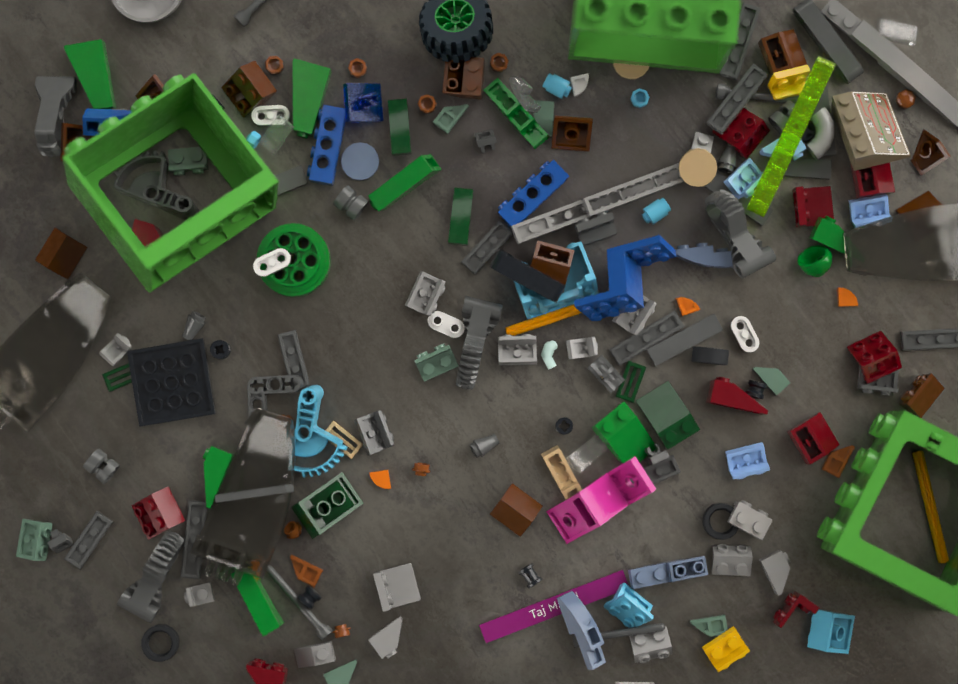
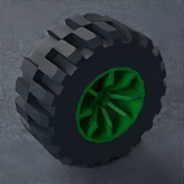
M429 0V2L424 3L419 13V27L423 44L429 53H433V56L437 59L441 57L442 61L449 62V60H453V63H459L460 60L469 61L471 57L474 56L476 58L479 56L480 51L484 52L488 48L487 44H490L492 41V34L494 33L492 14L486 0Z

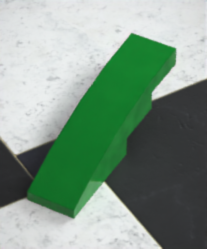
M498 78L483 89L497 108L534 149L549 138V135L536 122L535 118Z

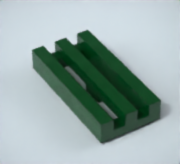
M628 360L622 377L626 380L630 366L634 367L624 395H621V391L625 381L619 385L615 397L634 403L646 367ZM639 368L641 369V371L637 379L632 396L630 398L628 397V394L632 386L637 369Z
M129 363L102 374L109 392L132 383V379L111 386V383L130 376V371L110 380L108 379V376L129 368Z

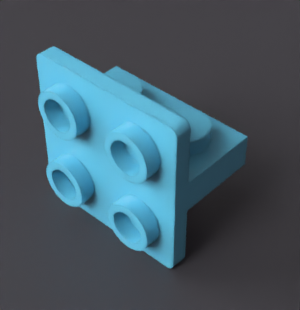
M625 582L620 584L614 598L604 604V608L611 615L622 621L628 628L638 627L653 620L654 617L650 613L653 605L631 589Z

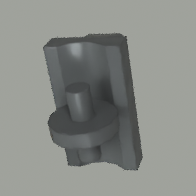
M603 355L598 357L588 367L610 393L625 381Z

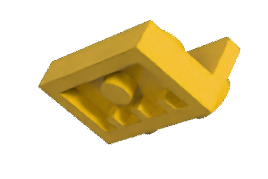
M804 65L773 73L767 84L773 99L780 100L807 93L809 88L806 79L811 71L809 66Z
M734 626L702 647L718 672L727 669L732 663L742 659L750 652V649Z

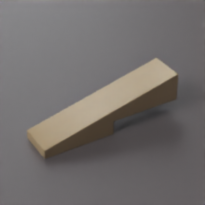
M558 445L541 454L565 500L582 490Z

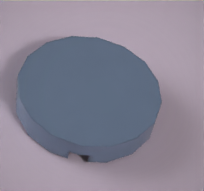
M367 143L351 144L342 154V169L353 180H368L378 170V154Z

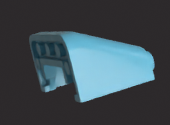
M581 241L570 243L566 247L575 250L566 287L557 303L514 281L527 319L573 305L576 299L599 294L595 274Z

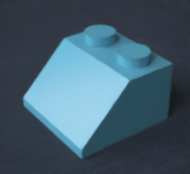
M818 610L816 614L813 613L807 647L825 652L848 654L855 616L827 610Z

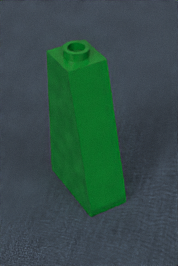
M99 39L65 45L64 49L93 109H116L105 42Z
M293 58V130L297 133V136L307 139L308 136L313 137L319 109L322 107L332 71L330 68Z
M431 154L421 155L368 195L369 202L375 210L384 211L442 169Z
M242 562L234 567L235 572L231 573V576L262 636H265L280 627L284 621L250 563L245 565Z

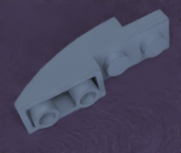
M698 243L696 247L689 248V245H680L675 249L676 257L695 265L710 268L733 267L731 251H728V248L716 249V253H714L713 245L708 246V243Z
M705 556L629 569L628 574L631 589L705 576L708 575Z
M573 591L558 597L557 601L569 634H575L587 669L593 670L606 663L600 647L605 644L585 605Z

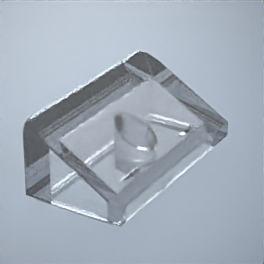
M885 19L879 20L877 31L886 39L908 45L916 43L917 26Z

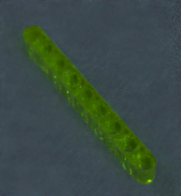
M818 55L750 199L747 210L762 217L765 216L836 63Z

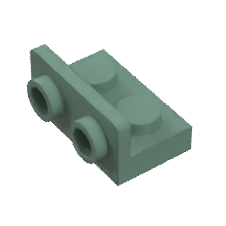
M200 147L168 150V171L173 173L174 176L185 175V172L190 171L193 174H202L204 170H209L208 157Z
M443 343L434 347L435 351L430 354L425 351L417 355L418 359L414 361L424 382L459 366L450 345L445 346Z
M22 518L16 557L33 561H46L52 523Z

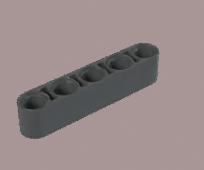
M804 0L793 8V13L845 83L849 84L864 73L862 66L812 0Z

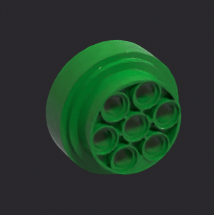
M290 223L274 228L263 238L257 251V258L279 248L287 250L290 254L297 255V261L294 264H289L283 268L285 270V277L283 279H277L275 276L276 272L266 277L261 276L264 283L270 289L283 296L302 297L313 293L324 283L330 271L331 257L326 242L315 230L302 224ZM284 236L290 238L287 246L280 245V239ZM302 239L309 240V245L305 249L299 247V242ZM280 255L278 257L279 262H283L285 260V257L283 255ZM313 256L316 258V264L311 267L307 266V258ZM261 264L260 269L266 270L267 264ZM297 272L304 273L303 281H295L294 276Z

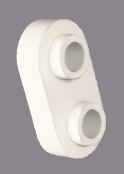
M283 105L258 106L252 111L251 117L258 126L284 125L290 119V112ZM280 112L284 113V117L282 119L277 118V115ZM260 114H265L263 120L258 119Z
M283 248L269 252L254 261L253 269L257 275L262 277L273 274L290 264V253ZM280 255L285 257L283 262L278 261ZM265 263L267 264V269L263 271L260 269V266Z
M435 311L428 317L429 326L451 338H459L464 333L463 322L448 314ZM435 317L441 318V322L439 324L434 323ZM453 325H457L459 327L457 332H453L451 330V327Z
M744 316L734 318L730 327L740 348L748 353L757 350L759 339L750 321ZM739 322L743 324V329L741 330L737 328V323ZM747 339L752 341L750 347L745 344Z

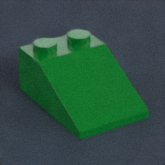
M624 401L591 427L621 464L633 457H636L640 463L648 456L645 453V448L650 447L652 452L655 450L654 441Z

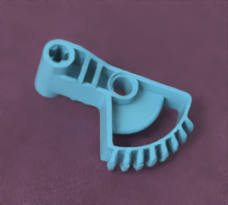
M312 385L303 389L298 400L296 427L288 467L290 470L302 472L303 478L307 477L308 473L310 477H314L315 472L319 476L322 474L321 469L325 473L328 472V466L332 469L335 467L333 462H340L337 456H344V453L340 450H347L348 448L346 445H343L342 439L317 426L321 399L324 396L323 388L319 385ZM302 428L308 429V437H304L301 434ZM328 440L337 444L334 454L324 464L316 467L295 466L296 456L311 457L317 455L326 447Z

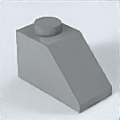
M777 550L759 559V562L775 594L779 596L783 593L790 571L788 563L791 561L786 552L783 553L781 550Z
M401 615L368 639L381 659L385 656L388 659L397 652L395 649L398 648L403 620Z
M332 640L294 649L298 668L322 665L336 660Z

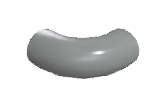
M826 107L810 118L816 128V134L811 142L806 145V148L816 160L820 159L831 148L835 137L834 122Z

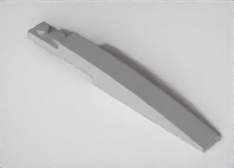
M830 0L825 5L821 13L828 21L878 61L877 63L958 129V101L870 24L865 20L861 21L837 0Z
M679 163L512 225L511 229L516 242L521 244L547 233L555 232L576 224L581 219L592 218L598 213L613 210L680 184L684 180L680 176Z

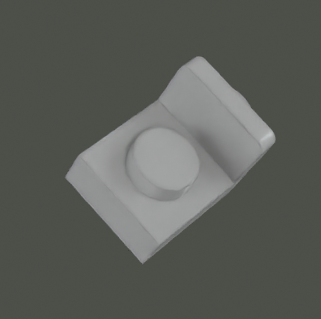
M211 582L186 588V592H184L186 604L189 603L190 607L215 601Z

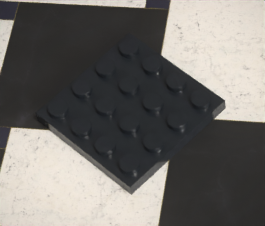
M204 338L127 351L139 427L216 414Z

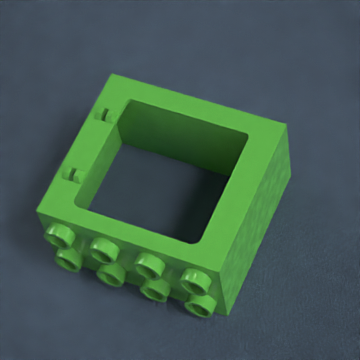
M573 0L568 59L720 73L737 44L740 0Z
M195 73L185 79L182 75L174 76L164 84V92L154 99H151L148 95L141 97L131 106V114L120 121L116 116L105 120L97 129L98 135L87 142L83 137L72 141L64 150L66 155L63 156V162L69 188L148 293H151L276 209L279 181ZM179 129H186L233 190L145 248L101 190L99 182Z
M905 410L888 411L885 415L878 413L868 432L875 437L871 447L867 450L860 448L852 462L851 468L858 471L855 479L850 484L843 482L835 496L834 503L840 505L835 518L831 519L827 516L819 527L817 537L823 540L820 548L922 601L958 617V541L949 557V562L946 563L938 579L873 546L860 537V531L903 445L911 441L958 465V437ZM929 438L939 442V445L929 442Z

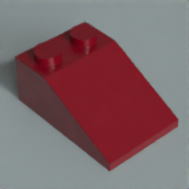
M716 377V379L710 381L706 403L760 415L768 414L766 408L736 384L730 383V379Z

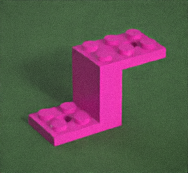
M633 457L603 474L575 495L546 512L568 544L598 528L628 505L654 492L656 488L637 458Z

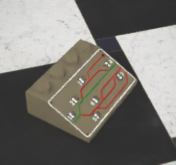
M847 92L832 96L831 110L854 171L910 158L909 150L887 93Z

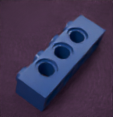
M323 105V110L319 109L318 120L320 121V126L315 129L314 139H317L316 146H312L310 158H313L312 165L308 166L307 170L310 182L330 186L334 184L347 117V109ZM328 122L335 123V128L332 131L325 129V125ZM324 141L332 143L328 150H324L321 147ZM321 159L328 161L326 168L318 167V162Z
M555 160L551 162L546 161L540 167L542 171L537 176L535 174L530 176L526 180L528 184L523 189L519 187L512 194L514 197L509 202L505 200L498 207L500 209L498 215L510 228L512 225L523 222L569 179V175ZM543 176L550 177L551 184L543 185L541 178ZM534 189L538 195L536 198L531 199L527 196V191ZM520 202L523 204L524 209L517 212L513 209V204Z

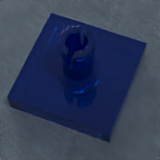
M380 83L343 84L346 122L380 123L384 121Z

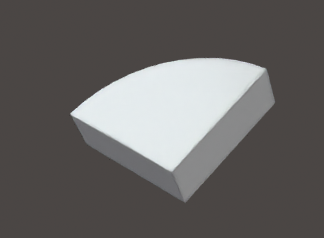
M588 73L569 78L574 97L580 95L586 89L589 80Z

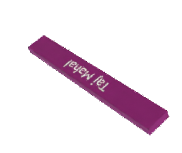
M622 569L479 624L485 642L488 643L561 615L562 612L557 598L570 591H573L582 603L587 605L615 594L620 584L624 582L628 586L629 584Z

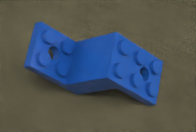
M660 235L607 249L609 291L574 300L575 308L591 321H600L605 317H616L621 313L635 312L637 309L644 308L641 266H649L659 261H668L670 258L676 257V250Z

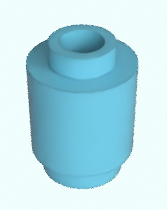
M550 73L542 86L546 88L547 92L561 99L564 96L568 97L572 89L569 86L571 82Z
M664 198L657 199L643 208L644 213L642 217L647 224L651 223L654 225L666 217L671 208Z

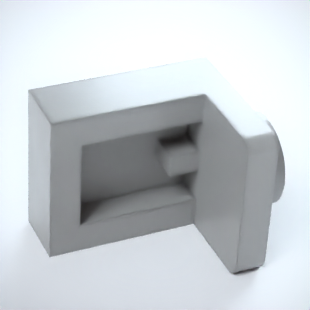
M695 132L691 149L701 148L711 153L714 136Z
M117 333L113 340L100 351L99 355L114 367L127 354V351H130V341L127 337Z
M595 336L566 341L569 360L598 355V343Z

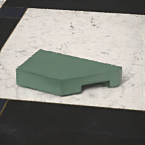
M535 100L534 118L549 137L552 138L554 102Z
M469 105L444 107L433 121V124L449 134L469 108Z
M754 367L752 369L767 384V387L775 396L790 384L789 380L777 368Z
M725 614L690 620L693 626L709 637L719 636L728 630Z
M357 659L324 673L327 684H349L357 664Z

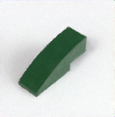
M407 98L388 100L392 155H410L412 152Z
M454 188L448 244L468 246L473 189Z

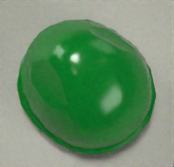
M810 246L799 254L797 263L807 275L820 277L830 269L832 253L824 246Z

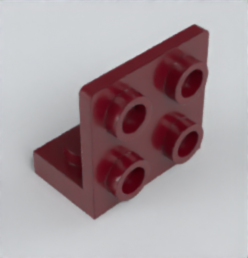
M743 108L722 135L715 130L712 132L735 147L740 156L747 159L770 129L763 119Z
M801 186L795 187L792 190L796 228L815 226L818 217L824 219L825 216L834 219L830 186L803 188Z
M882 331L847 346L848 351L860 365L867 384L902 368L898 350Z
M794 591L793 594L789 593L784 600L786 604L782 610L779 608L774 614L773 618L775 620L773 623L782 628L796 607L807 614L810 611L816 614L819 607Z

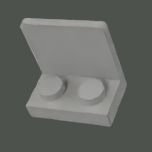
M411 563L373 574L383 612L421 600Z

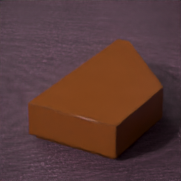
M851 445L830 452L821 470L840 478L855 446Z
M291 554L290 559L297 579L315 587L323 569Z

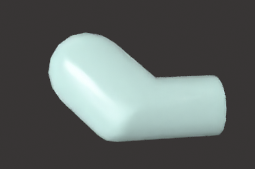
M553 340L547 341L541 352V357L548 370L557 366L552 355L554 350L558 348V345Z

